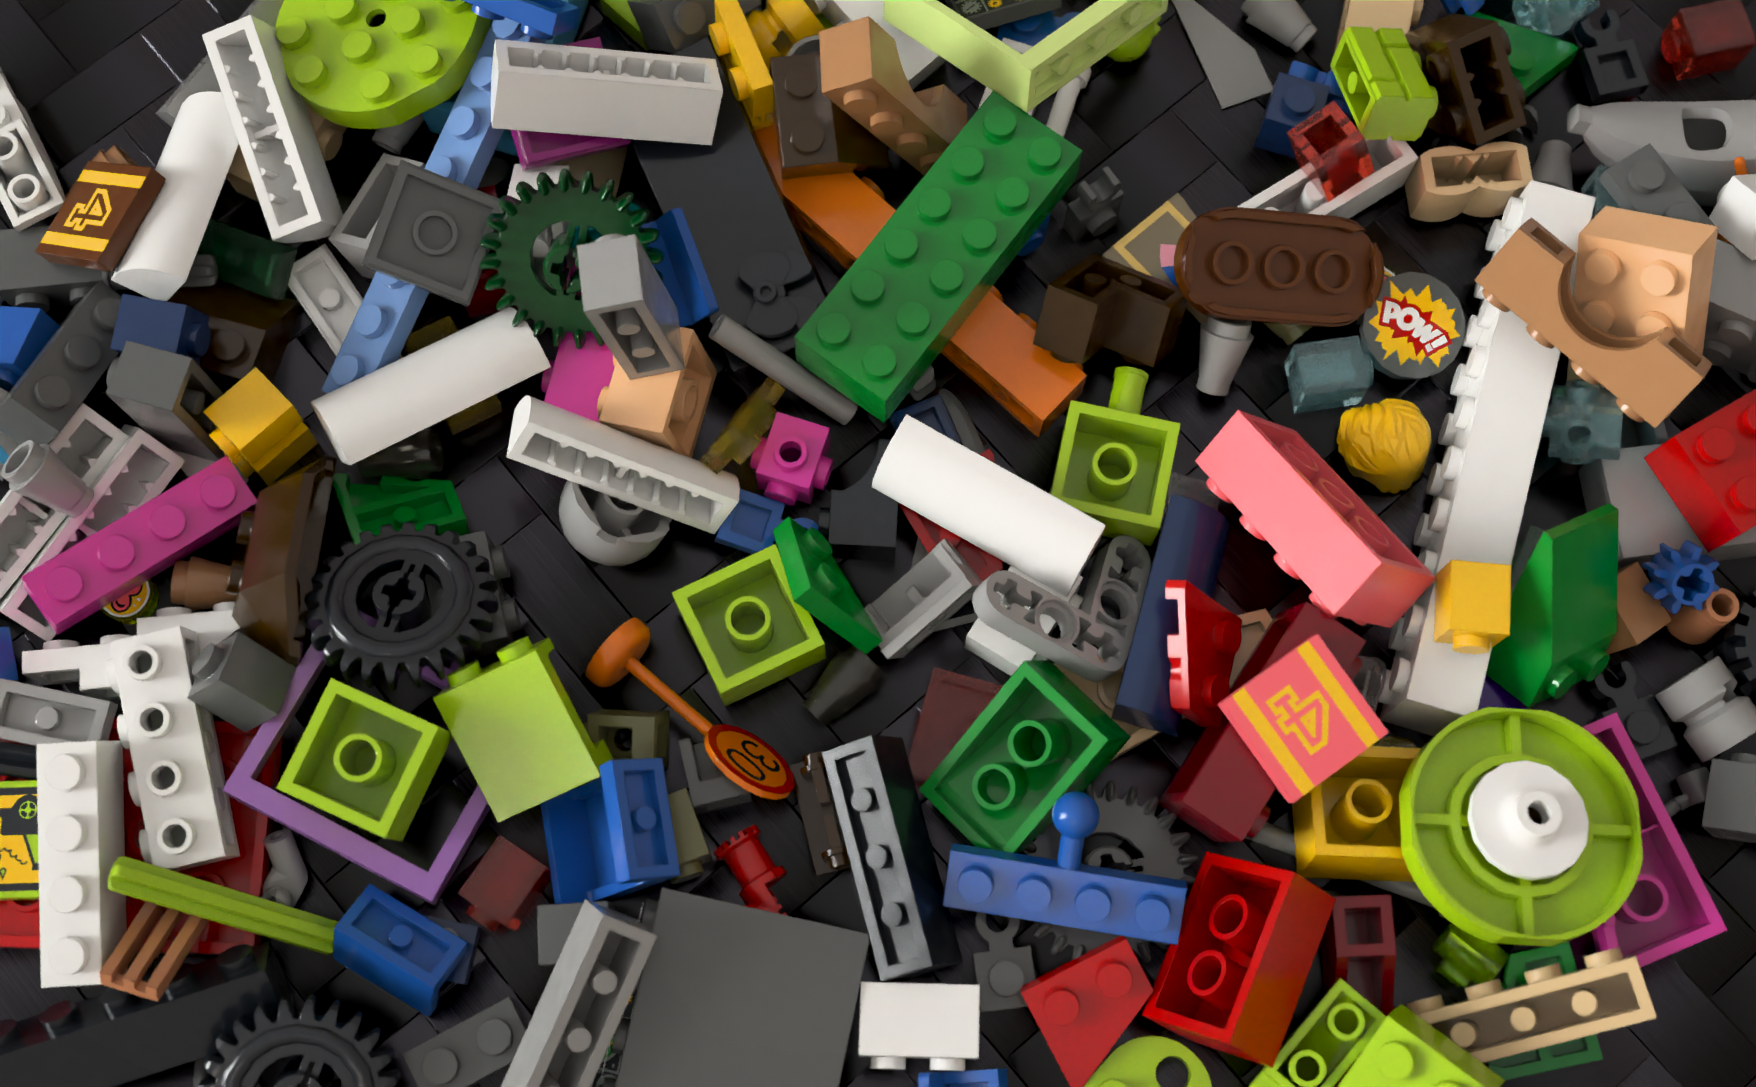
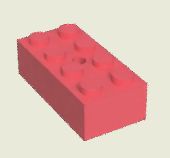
M1237 410L1195 460L1210 477L1206 481L1209 489L1220 499L1230 504L1233 503L1243 515L1239 518V521L1243 527L1256 538L1268 541L1277 551L1274 556L1275 562L1293 578L1302 579L1313 591L1309 595L1311 602L1333 619L1344 617L1353 620L1361 626L1369 623L1391 629L1437 579L1296 430Z

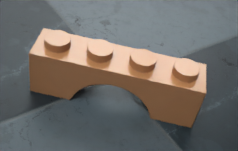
M869 16L819 31L822 94L921 174L925 175L967 124V105L944 84L914 93L903 71L895 39Z
M1531 217L1515 231L1474 281L1484 288L1482 290L1483 296L1494 307L1504 312L1511 310L1528 324L1526 329L1533 339L1547 348L1552 349L1556 347L1572 360V369L1583 380L1592 385L1600 383L1617 397L1616 403L1618 407L1628 417L1637 422L1645 420L1656 428L1702 381L1713 363L1668 327L1644 336L1621 337L1606 333L1593 326L1580 313L1571 293L1570 275L1576 253Z

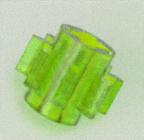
M1452 922L1441 933L1433 946V950L1444 958L1436 970L1458 988L1460 986L1465 988L1470 980L1475 984L1491 981L1501 970L1508 958V953L1497 944L1474 937Z

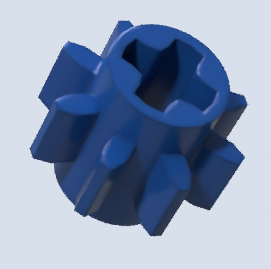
M1685 540L1680 550L1661 543L1659 545L1660 552L1652 558L1651 562H1644L1642 567L1648 570L1651 581L1643 588L1644 592L1655 600L1661 599V606L1673 614L1680 610L1682 604L1690 605L1698 611L1702 610V602L1712 592L1719 591L1720 589L1715 584L1712 573L1720 565L1719 562L1707 554L1701 555L1702 548L1690 540Z

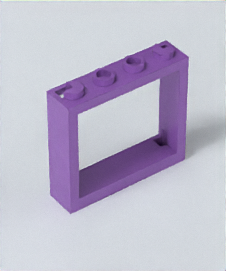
M358 610L359 615L367 624L375 627L377 620ZM311 643L294 672L279 714L261 725L222 790L232 799L435 906L491 809L479 785H477L427 872L256 781L265 763L326 665L323 651H316ZM453 662L449 669L444 667L445 676L460 668V666ZM428 666L422 668V679L441 689L449 685L446 677L444 680H440Z

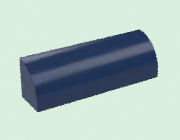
M1173 493L1171 495L1111 719L1175 737H1178L1183 716L1170 708L1169 679L1171 665L1168 658L1167 634H1179L1178 600L1165 599L1166 581L1187 580L1213 599L1231 529L1230 523L1224 515L1204 503Z

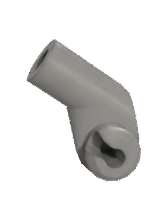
M280 829L270 833L263 840L272 862V867L264 881L261 898L293 908L307 884L308 873L292 831L290 829Z

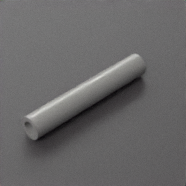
M725 314L721 315L713 325L709 333L710 339L840 424L846 425L854 416L858 404Z

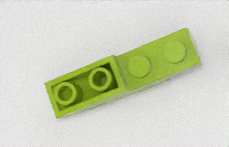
M1339 978L1281 1046L1274 1067L1264 1066L1248 1087H1333L1367 1046L1386 1016Z

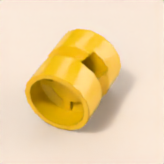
M766 0L765 10L752 9L744 15L768 71L770 69L771 57L787 56V53L795 43L805 37L819 35V31L825 30L804 0Z

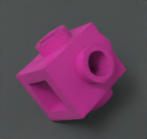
M780 412L776 413L768 438L761 436L758 438L750 462V468L756 469L758 488L765 490L764 495L767 498L790 506L795 505L796 501L811 504L816 488L823 491L826 489L834 464V459L827 457L831 446L830 428Z

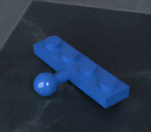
M1072 791L1058 798L1052 810L1054 826L1061 833L1057 860L953 843L950 850L943 906L1178 945L1187 881L1081 864L1084 838L1096 829L1100 819V812L1097 803L1091 796L1080 791Z

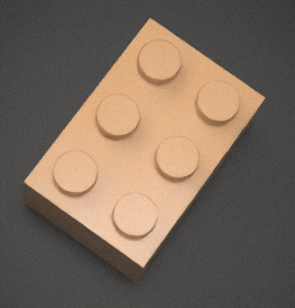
M1605 206L1579 233L1573 299L1578 310L1596 328L1621 337L1644 336L1668 327L1703 355L1718 226ZM1569 358L1568 382L1609 391L1600 383L1592 385L1583 380L1572 369V360Z

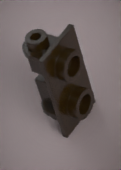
M825 751L803 756V762L789 765L794 775V787L816 876L851 867L822 752Z

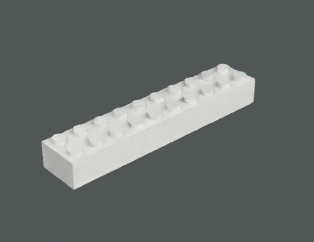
M1531 180L1519 198L1510 197L1502 220H1494L1487 237L1485 249L1493 252V258L1515 231L1532 217L1576 253L1570 275V287L1573 297L1579 233L1591 221L1596 197ZM1476 283L1474 298L1481 299L1478 315L1472 314L1469 318L1462 346L1469 347L1466 364L1460 363L1458 365L1450 389L1451 395L1458 396L1454 414L1447 413L1439 433L1438 444L1446 446L1442 463L1436 462L1427 482L1426 494L1433 496L1429 514H1422L1414 535V545L1421 547L1418 559L1435 577L1450 560L1511 565L1560 356V350L1556 347L1552 349L1547 348L1533 339L1526 329L1528 324L1511 310L1504 312L1489 303L1482 294L1484 288ZM1436 580L1405 612L1404 618L1401 617L1392 627L1388 648L1396 650L1391 670L1385 669L1380 677L1375 697L1377 702L1383 703L1380 721L1431 736L1437 735L1458 718L1478 710L1492 650L1490 648L1489 652L1483 654H1463L1453 651V644L1434 642Z

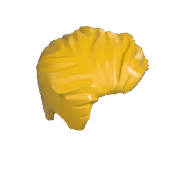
M1385 399L1379 403H1372V405L1365 404L1363 407L1345 410L1341 415L1337 435L1338 452L1344 457L1349 472L1354 477H1359L1372 483L1382 493H1398L1400 490H1407L1411 487L1412 482L1419 479L1424 470L1432 440L1429 424L1420 409L1414 403L1401 399Z

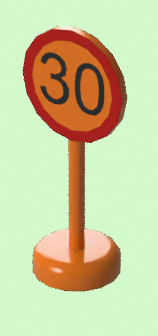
M638 617L631 618L618 627L603 642L593 655L585 672L586 678L599 688L610 687L630 672L704 736L706 752L712 762L726 777L741 788L760 797L773 800L787 798L795 786L794 775L786 761L773 747L758 736L740 727L727 724H711L639 662L651 640L649 627Z

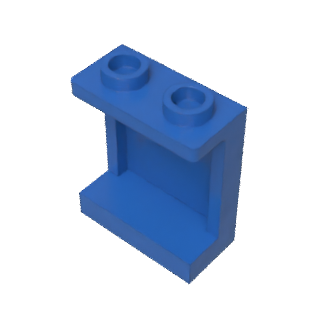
M662 758L610 760L599 765L600 778L540 803L555 904L583 903L585 899L592 902L611 901L681 875Z

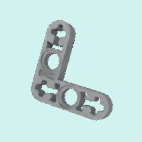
M1119 535L1112 539L1097 552L1094 558L1080 609L1016 573L1007 570L996 571L979 584L973 593L972 604L979 619L994 630L1084 679L1093 682L1103 681L1122 668L1128 658L1151 570V559L1147 549L1136 538L1128 535ZM1122 567L1128 571L1118 580L1114 579L1121 573ZM996 591L1004 595L1003 604L1008 608H1004L1002 605H1000L1001 596ZM1101 596L1110 597L1116 602L1120 610V619L1111 618L1106 614L1101 605ZM1040 614L1051 616L1057 622L1061 631L1060 639L1052 638L1045 633L1040 624Z

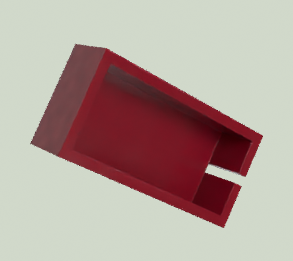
M1304 602L1275 615L1231 685L1230 694L1315 634L1320 636L1351 681H1353L1363 664V660L1357 656L1366 640L1309 602ZM1222 713L1220 727L1204 728L1158 804L1169 812L1175 813L1178 818L1214 842H1243L1246 835L1250 838L1256 836L1266 823L1271 808L1265 804L1276 786L1228 718Z

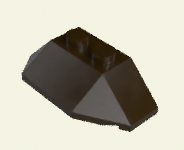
M324 456L261 490L254 511H242L235 543L246 545L243 561L232 560L225 590L227 594L236 595L232 617L248 638L296 668L301 659L306 632L304 619L309 612L304 599L308 593L313 591L311 578L317 571L337 458Z

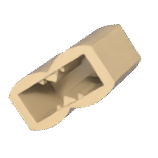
M1493 142L1485 144L1474 151L1458 146L1434 148L1420 155L1404 183L1410 217L1425 222H1440L1452 219L1461 213L1474 217L1499 216L1504 213L1510 197L1519 198L1528 183L1533 180L1527 146L1519 143Z

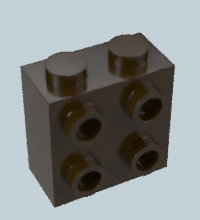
M1452 13L1405 34L1412 51H1416L1420 55L1421 70L1428 85L1434 86L1438 93L1436 113L1427 123L1430 129L1436 133L1478 146L1527 124L1522 109L1526 105L1525 92L1519 80L1513 76L1507 57L1511 54V43L1506 31L1498 25L1497 21Z

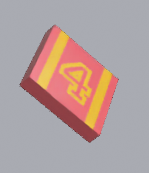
M1318 634L1309 637L1218 703L1220 709L1288 803H1294L1389 733Z

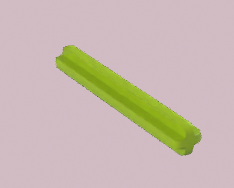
M125 856L117 858L109 873L107 887L111 891L325 955L333 953L334 927L338 921Z

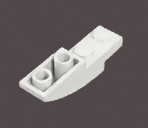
M0 67V201L13 227L19 232L59 212L66 198L54 167L26 109L16 98Z
M234 602L217 603L213 605V611L192 613L191 609L184 607H167L157 610L156 617L137 618V635L178 625L195 631L200 652L211 643L217 645L237 632L247 636L232 617ZM106 635L100 638V644L79 646V642L73 640L44 642L43 650L22 651V674L42 685L80 682V691L92 698L106 701L120 699L119 692H114L109 683L106 662L107 659L113 658L110 641L131 637L132 635Z

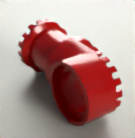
M755 824L738 832V840L734 836L730 837L729 839L732 844L729 841H724L722 845L713 851V854L717 860H724L742 887L739 895L745 903L743 906L782 914L780 910L783 907L781 904L777 905L778 899L770 888L787 875V871L784 866L775 865L758 838L761 831Z

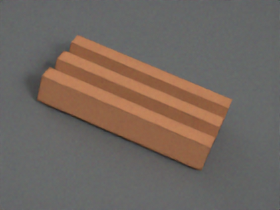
M146 901L100 970L101 985L159 1002L209 920L188 914L190 915L160 964L149 981L145 982L141 980L153 960L159 956L167 943V938L184 913L171 908L166 910L127 973L123 975L165 908H167Z

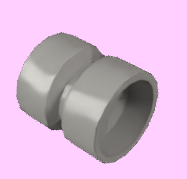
M1719 656L1709 660L1654 695L1673 722L1685 723L1687 727L1683 737L1701 762L1710 760L1756 732V707L1748 696H1736L1733 692L1737 685V680Z

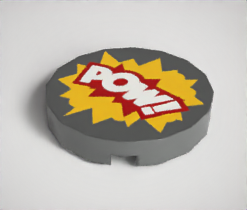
M1405 272L1384 279L1378 299L1371 308H1367L1359 316L1360 318L1357 319V325L1360 324L1359 333L1361 338L1358 341L1362 353L1376 370L1392 379L1418 380L1440 373L1455 360L1464 342L1466 321L1460 301L1447 284L1430 274Z

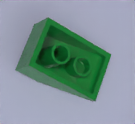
M1610 503L1543 532L1511 594L1510 635L1492 648L1486 675L1528 708L1551 696L1554 699L1562 697L1572 685L1583 679L1587 682L1594 680L1604 670L1610 660V655L1606 651L1617 632L1619 509Z
M1049 660L1024 661L920 787L919 791L975 847L1019 854L1053 821L1052 810L1058 798L1072 791L1083 792L1099 776L1131 736Z

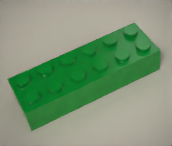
M992 91L795 335L796 361L885 423L1075 182L1083 150L995 91Z

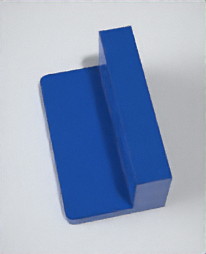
M682 208L671 209L656 221L641 225L642 228H655L660 232L658 240L648 246L661 250L665 255L661 263L653 264V266L662 273V282L677 306L680 327L690 328L696 326L718 312V303Z
M369 883L334 927L333 958L417 1011L430 1017L437 1007L439 989L465 956L468 943Z

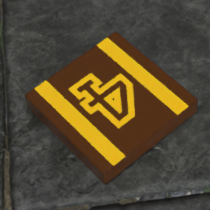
M88 161L35 252L52 263L108 272L114 271L165 184L166 178L152 167Z

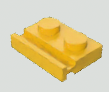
M714 0L715 23L709 25V34L716 54L722 57L727 68L733 94L737 101H741L754 131L773 125V118L770 114L774 112L773 80L738 0Z

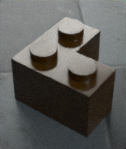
M1092 253L1048 284L1033 344L1050 351L1052 357L1065 363H1079L1082 365L1105 347L1120 353L1121 358L1128 363L1154 367L1173 351L1188 301L1182 295L1179 287Z

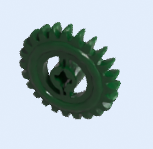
M563 168L559 174L558 184H554L548 174L540 172L536 179L538 190L534 189L527 182H518L516 192L520 200L508 195L502 196L499 200V206L507 215L493 213L487 218V225L497 230L498 233L485 234L480 240V245L496 252L484 256L480 262V268L498 270V272L488 279L485 289L491 291L504 288L506 292L500 297L496 306L497 310L500 311L506 307L516 305L518 310L512 321L513 327L519 326L529 318L533 319L532 331L534 338L538 339L547 327L552 328L553 345L558 347L566 332H572L576 348L581 349L585 342L586 333L591 331L599 346H603L605 342L584 313L582 295H577V292L581 291L577 246L595 242L588 235L589 226L595 228L602 236L608 234H622L625 236L635 234L651 263L659 264L664 260V253L648 245L658 240L660 232L655 228L641 227L647 220L649 211L644 208L630 211L629 206L634 197L632 192L623 193L617 198L613 196L615 184L613 179H607L600 188L594 187L592 172L585 171L580 183H574L570 171ZM560 221H569L568 230L559 234L553 240L543 263V274L547 282L553 287L551 288L540 277L534 265L533 245L536 237L547 226ZM580 226L579 238L573 252V257L576 258L575 265L578 268L574 270L566 290L569 268H567L565 255H568L575 240L576 228ZM655 268L659 277L663 281L662 273Z

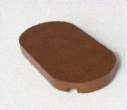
M1224 207L1201 214L1185 228L1175 249L1174 273L1178 287L1188 303L1197 311L1212 318L1312 327H1338L1351 324L1359 319V316L1367 308H1371L1378 299L1384 282V261L1376 242L1372 243L1369 236L1364 233L1367 231L1351 219L1265 209Z

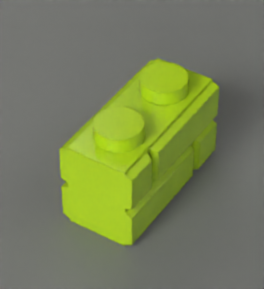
M1349 26L1343 32L1330 66L1362 139L1386 140L1391 136L1392 140L1416 141L1422 136L1429 119L1435 115L1438 107L1437 90L1434 86L1428 85L1421 70L1419 53L1412 51L1403 30L1400 28H1379L1374 32L1372 27Z

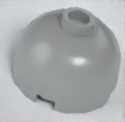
M569 480L566 482L560 496L559 521L564 536L576 551L589 560L605 566H625L646 558L656 549L667 534L669 523L672 521L671 518Z

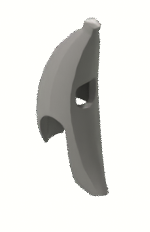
M1756 100L1702 102L1636 101L1607 103L1592 107L1577 104L1567 113V131L1581 135L1592 154L1607 168L1612 167L1650 143L1701 207L1714 208L1716 206L1718 193L1731 180L1732 176L1736 175L1734 159L1736 157H1743L1746 162L1747 172L1749 174H1756Z

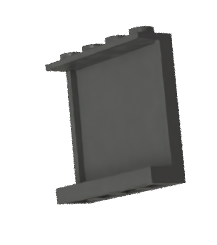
M662 888L659 901L647 898L642 924L655 933L657 938L632 994L637 995L631 1019L621 1017L616 1028L611 1053L622 1055L617 1079L605 1077L603 1087H839L870 940L869 934Z

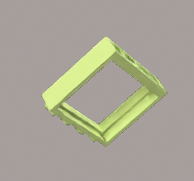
M884 0V20L1027 113L1167 11L1168 0H1098L1023 54L938 0Z

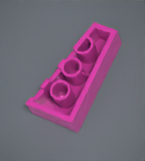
M1617 712L1583 726L1582 728L1597 738L1613 754L1632 783L1638 798L1643 849L1640 873L1627 900L1607 921L1591 930L1596 953L1620 947L1623 958L1636 955L1640 967H1643L1727 931Z

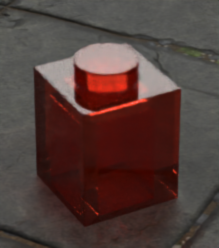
M1722 0L1680 9L1661 35L1663 56L1667 62L1672 64L1677 80L1736 68L1756 44V39L1741 0Z
M1332 101L1287 132L1299 167L1327 202H1330L1375 172L1365 138L1335 101Z
M499 835L458 892L459 895L472 903L465 913L492 932L497 929L500 923L515 931L551 881L550 869Z

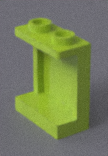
M528 636L521 638L496 652L500 659L499 661L481 668L478 661L475 660L466 664L463 668L460 667L445 676L449 685L433 698L498 822L600 777L599 765L613 760L604 739L592 743L549 660L548 654L554 649L549 637L533 645Z

